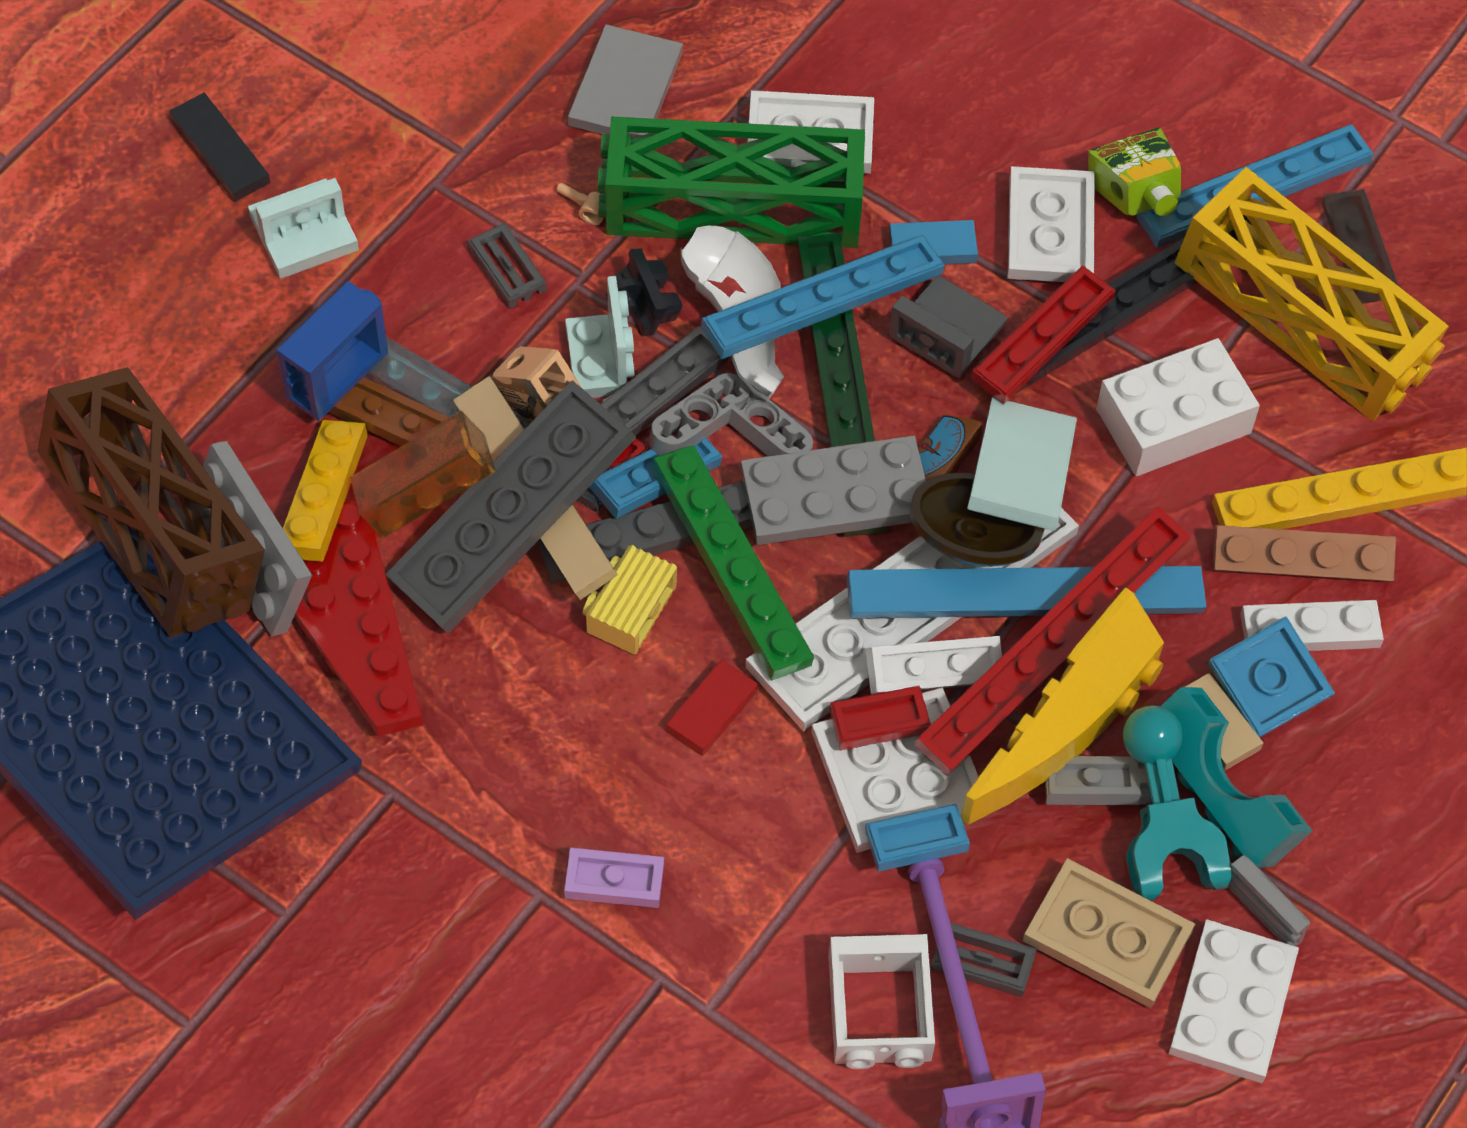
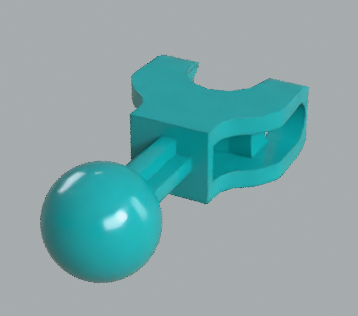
M1150 705L1139 708L1129 716L1124 725L1123 742L1128 753L1135 760L1145 765L1152 805H1147L1139 811L1141 828L1139 833L1130 842L1125 854L1133 892L1150 901L1155 900L1161 894L1164 887L1162 878L1163 862L1171 853L1182 854L1193 861L1201 884L1211 890L1226 889L1231 880V866L1225 835L1216 825L1201 817L1197 812L1194 798L1183 800L1179 798L1172 758L1178 753L1183 742V729L1180 721L1171 711L1161 706Z

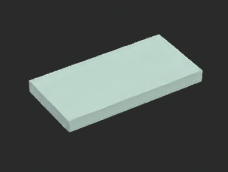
M992 397L967 509L1056 531L1077 418L1011 401L1003 404L995 397Z

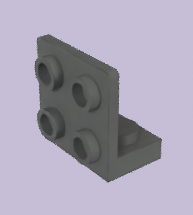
M937 276L915 302L901 296L892 306L889 336L960 379L1005 326L1007 317L943 277Z

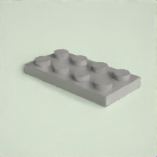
M915 435L741 460L740 469L756 545L912 523L910 518L911 500L915 490L926 481Z
M228 442L211 444L202 467L265 549L251 603L254 614L264 623L271 636L287 633L312 574ZM197 504L207 534L209 535L210 509ZM221 534V548L226 547V544Z

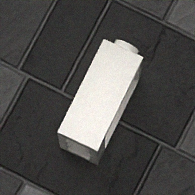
M927 934L831 937L828 958L834 1064H846L851 1069H867L873 1067L875 1063L895 1062V1065L898 1067L913 1068L921 1066L924 1062L932 1061L935 1035ZM913 971L918 1037L847 1039L844 973Z

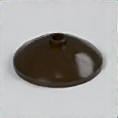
M949 473L939 475L923 482L915 490L910 504V518L914 528L932 548L951 559L976 566H1003L1027 558L1037 550L1041 543L1044 528L967 509L975 474Z

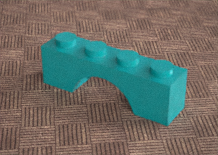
M1180 687L1161 705V707L1168 709L1178 718L1183 729L1181 748L1172 758L1173 764L1179 770L1177 775L1180 782L1189 791L1198 795L1206 806L1205 814L1208 819L1218 828L1223 829L1234 843L1232 848L1238 858L1242 855L1247 856L1258 868L1274 867L1312 832L1311 828L1285 795H1264L1252 798L1240 792L1230 782L1221 760L1222 739L1229 722L1203 688Z

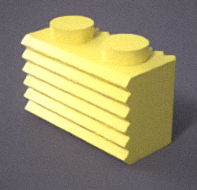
M629 545L622 558L614 556L610 561L618 575L608 581L601 592L593 591L589 595L583 609V615L586 616L587 633L636 655L652 626H654L656 619H658L660 612L663 611L672 592L676 589L677 566L674 563H668L665 559L661 560L658 556H652L650 552H644L641 548L637 549L634 545Z

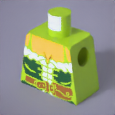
M1160 127L1088 150L1089 171H1094V189L1125 215L1133 216L1153 209L1157 215L1166 216L1177 207L1178 199L1181 197V166Z

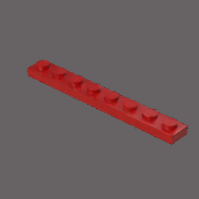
M1159 506L1154 509L917 738L914 745L948 777L1067 660L1075 646L1125 587L1135 594L1188 542L1191 536Z

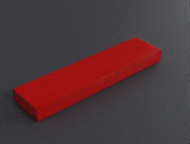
M1082 265L972 371L971 379L1001 403L1005 404L1114 298L1116 290Z

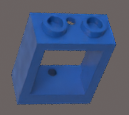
M347 281L277 349L286 399L317 421H320L388 354L382 303L372 291L368 289L361 290Z

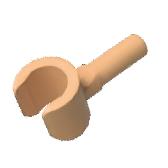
M560 183L557 186L558 193L582 206L579 210V215L583 221L595 226L600 225L603 218L598 217L600 193L590 192L587 196L564 183Z

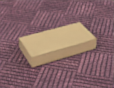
M1210 673L1185 686L1203 688L1229 722L1221 744V760L1224 771L1262 749L1263 741Z

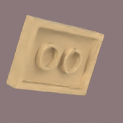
M1067 858L1026 930L1023 942L1152 1008L1193 932L1195 923Z

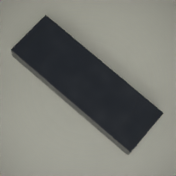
M205 92L169 110L171 121L234 202L271 183L268 172Z

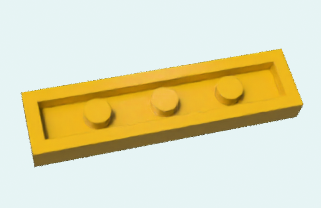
M322 421L283 526L284 532L302 560L324 561L368 436L365 423Z

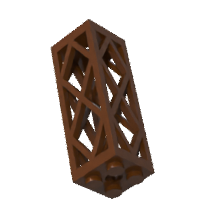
M126 367L48 389L37 452L170 638L186 632H196L207 625L228 618L234 619L249 612L265 549L130 369ZM138 425L151 430L150 456ZM161 452L167 465L168 471L160 467ZM80 454V467L78 470L73 456ZM90 469L100 496L89 492ZM184 469L195 482V484L187 480ZM125 477L140 484L139 496ZM115 491L122 499L124 504L127 506V508L119 505ZM168 491L178 495L183 510ZM197 504L210 509L209 536ZM159 505L173 524L158 517ZM102 515H104V516H106V517L109 518L113 530H112L111 527L108 525V523L106 522V520L103 518ZM128 528L137 532V549ZM221 534L226 544V547L221 548ZM148 548L159 577L147 572ZM160 595L167 598L166 604Z

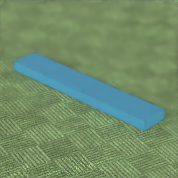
M1350 124L1182 191L1177 207L1169 215L1159 216L1151 209L1137 214L1136 218L1156 248L1184 238L1192 218L1245 167L1249 168L1286 197L1371 162L1374 153L1353 124ZM1252 193L1251 198L1266 202L1256 193Z
M920 235L703 317L701 328L721 359H724L942 275L945 265L925 236Z

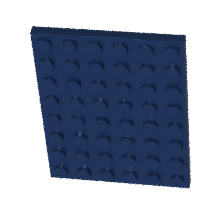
M128 528L137 549V532ZM101 541L0 599V773L135 920L361 771L362 760L225 620L207 625L196 632H186L170 638ZM148 548L147 572L159 577ZM160 595L166 604L167 598Z

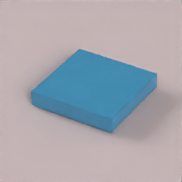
M1286 616L1209 659L1207 662L1226 695L1260 738L1335 694Z

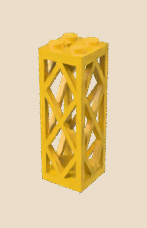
M1247 167L1234 177L1192 218L1174 262L1186 273L1188 272L1194 276L1197 282L1372 422L1384 410L1391 414L1405 399L1407 393L1404 391L1411 384L1417 387L1423 382L1433 368L1430 364L1434 362L1445 347L1440 342L1449 327L1445 322ZM1252 193H1256L1266 202L1251 198ZM1243 215H1246L1251 224L1244 220ZM1266 220L1291 225L1303 255L1286 250ZM1234 230L1239 242L1228 233ZM1327 250L1352 270L1337 266ZM1230 265L1246 270L1265 299L1241 294ZM1292 277L1323 300L1327 312L1298 290ZM1330 284L1334 286L1337 292L1332 289ZM1353 289L1379 294L1391 323L1372 318ZM1282 297H1284L1289 302V304L1285 303ZM1414 318H1415L1418 322H1420L1424 327H1423V328L1419 327L1418 324L1416 323V321L1414 320ZM1269 319L1281 322L1290 334V336L1286 334L1283 330H1281L1278 326H1276L1273 322H1271ZM1316 334L1334 340L1353 368L1328 363ZM1378 345L1392 355L1388 360L1383 357ZM1355 388L1368 392V397L1366 398Z

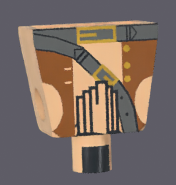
M520 346L494 371L492 380L516 416L529 424L572 380L580 386L559 350Z

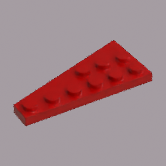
M366 497L344 502L324 561L303 560L312 577L294 619L311 643L316 645L325 657L326 664L333 674H337L347 688L350 698L377 736L423 726L422 714ZM288 515L276 517L282 528Z

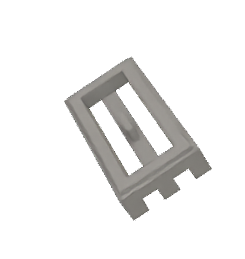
M1242 855L1231 864V880L1228 888L1280 942L1296 947L1302 942L1310 925L1309 919L1247 856Z

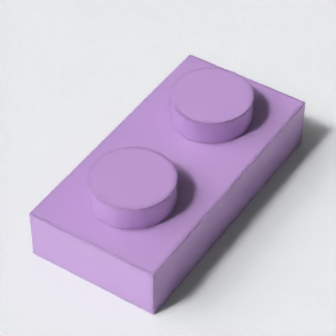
M570 848L564 889L565 899L659 908L664 857Z

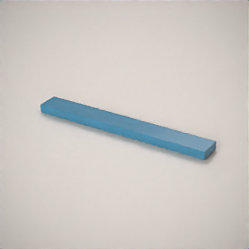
M1163 566L1135 593L1146 614L1203 613L1207 608L1201 566ZM1094 567L849 570L846 578L850 618L1045 616Z

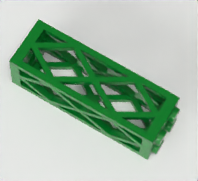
M611 116L610 133H602L601 159L603 160L602 167H599L598 193H600L598 217L606 218L607 235L691 239L697 227L715 226L734 220L751 228H724L735 233L738 231L752 243L797 245L798 237L839 234V232L824 231L842 226V233H840L842 247L858 248L863 201L865 129ZM628 132L648 134L632 139V135H628ZM719 137L749 138L757 140H753L737 146ZM683 138L710 154L682 163L653 150ZM829 143L847 144V150H842ZM794 144L820 160L788 168L763 156ZM679 197L706 210L677 221L651 205ZM791 203L816 215L787 227L761 211ZM631 217L641 222L625 221V218Z

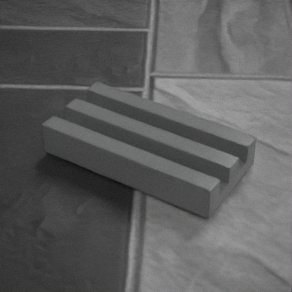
M505 223L468 240V249L509 309L517 306V300L521 298L525 302L532 299V293L537 291L540 295L547 291L545 280ZM501 238L529 279V282H523L512 266V263L494 239ZM483 244H485L486 247L489 249V251L491 252L497 263L500 265L508 279L511 281L515 289H511L505 278L502 276V274L500 273L492 259L489 257V255L483 248Z
M951 923L955 940L1023 961L1021 966L995 958L991 954L981 951L975 952L957 946L960 960L1018 977L1016 979L961 962L965 979L1023 998L1037 949ZM936 947L931 970L944 973Z

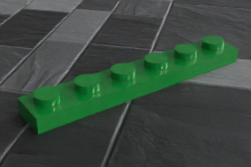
M691 445L655 457L652 465L654 473L770 680L772 681L811 667L814 660L813 653L695 446Z

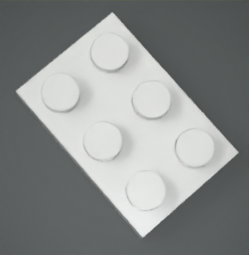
M751 90L749 124L865 129L864 173L871 174L874 97ZM748 138V142L753 141V140H757V139H749V138ZM829 143L842 150H847V144ZM794 144L763 156L788 168L820 160Z
M1011 166L1009 176L1007 279L1066 282L1082 265L1094 273V171Z
M1206 919L1168 1054L1263 1084L1299 948Z

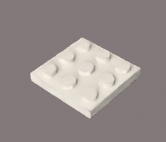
M943 687L922 693L931 725L950 707ZM832 719L812 724V736L856 853L870 849L865 833L866 823L956 803L961 815L965 796L979 778L970 755L947 777L914 745L920 735L840 751Z

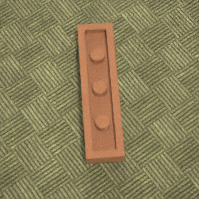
M1217 525L1214 530L1212 571L1392 582L1394 581L1396 537Z

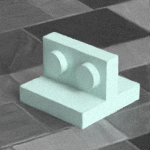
M326 178L248 206L250 218L280 279L359 251L358 240L345 216L342 191L336 178L330 180Z

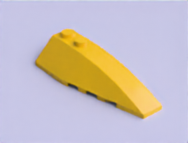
M1125 587L1067 657V662L1070 665L1065 670L1060 682L1052 678L1042 691L1043 697L1038 703L1033 717L1026 713L1016 726L1007 746L1010 751L1008 752L1000 748L965 796L961 813L963 823L969 825L1005 807L1044 783L1054 772L1056 774L1065 767V764L1073 757L1079 756L1109 727L1119 713L1126 716L1135 705L1139 697V692L1137 691L1143 684L1151 686L1157 679L1163 668V663L1159 661L1164 641L1131 590Z

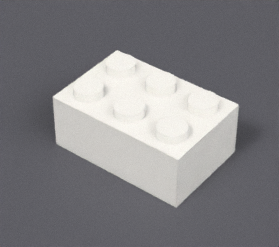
M1217 338L1102 380L1096 410L1135 477L1251 434L1260 405L1223 344Z

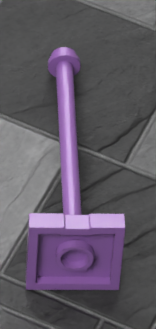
M933 859L911 864L908 872L910 879L920 883L973 1081L971 1085L943 1089L942 1117L939 1120V1128H1039L1046 1092L1041 1072L999 1080L992 1079L938 879L945 870L943 862L940 859Z

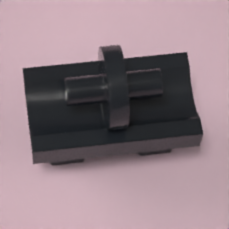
M642 248L630 249L628 253L629 263L619 273L614 275L616 276L618 291H626L629 314L633 313L642 336L654 335L660 323L677 319L682 309V303L678 293H661L659 290L664 288L668 280V270L664 261L647 260Z

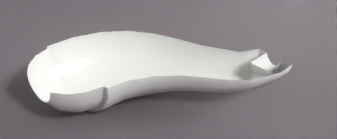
M710 225L697 227L689 243L683 250L681 247V263L687 277L696 285L695 291L711 302L718 312L781 288L780 281L769 260L755 244L738 231L735 233L724 227ZM729 276L746 293L735 290L728 297L723 291L707 280L722 283ZM775 339L731 355L739 378L755 395L765 401L772 397L784 378V375L775 364Z

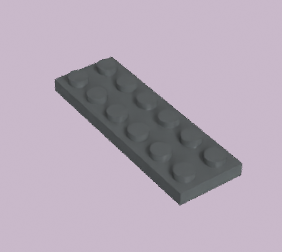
M572 380L386 573V576L449 634L634 441L635 435Z

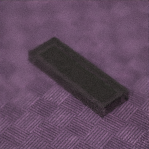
M1365 189L1325 194L1322 206L1332 234L1398 285ZM1342 262L1344 268L1352 270L1350 267H1348L1345 263ZM1353 289L1362 304L1382 301L1379 294Z

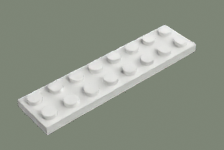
M1061 508L1056 531L1044 529L1043 537L1037 550L1027 558L1008 565L988 567L959 562L938 552L920 536L873 570L1031 568L1076 536L1079 525ZM846 588L796 623L814 655L811 667L771 681L756 653L746 658L745 668L793 721L805 731L812 724H815L830 713L831 702L847 700L870 684L865 649L874 646L928 642L962 617L850 618L848 589Z

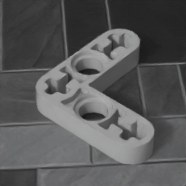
M725 373L715 377L658 416L652 423L648 441L651 450L653 449L657 455L661 456L691 445L696 446L703 439L729 423L767 456L812 450L814 442L811 434L770 399L765 401L755 395L738 375L732 373ZM722 393L726 395L723 399H721ZM701 410L706 412L711 419L698 421L692 418L689 412ZM756 415L764 416L772 424L764 427L758 426L750 420V417ZM678 432L677 438L674 437V436H672V435H674L675 433Z

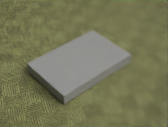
M605 24L568 115V126L602 134L610 133L611 116L657 119L683 54V43ZM628 132V135H632V139L648 134Z

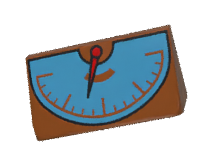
M943 415L918 448L926 481L939 475L955 473L980 439L981 422L949 415Z

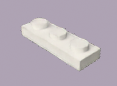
M1377 600L1243 605L1240 613L1244 640L1285 616L1308 651L1380 648L1384 640Z
M1000 636L874 646L865 649L871 695L919 685L921 690L972 686L1002 657Z

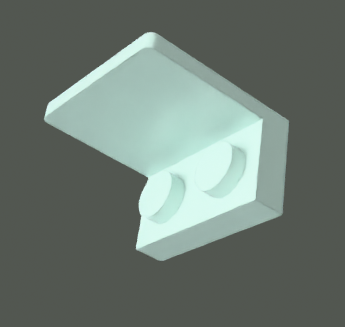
M616 276L607 277V315L565 319L571 371L582 389L592 398L611 396L627 384V377H634L632 353H634L632 328L628 327L627 317H629L626 291H618Z

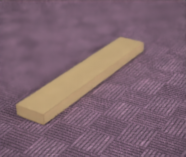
M490 376L453 400L492 463L525 430ZM573 504L540 538L580 600L618 575Z

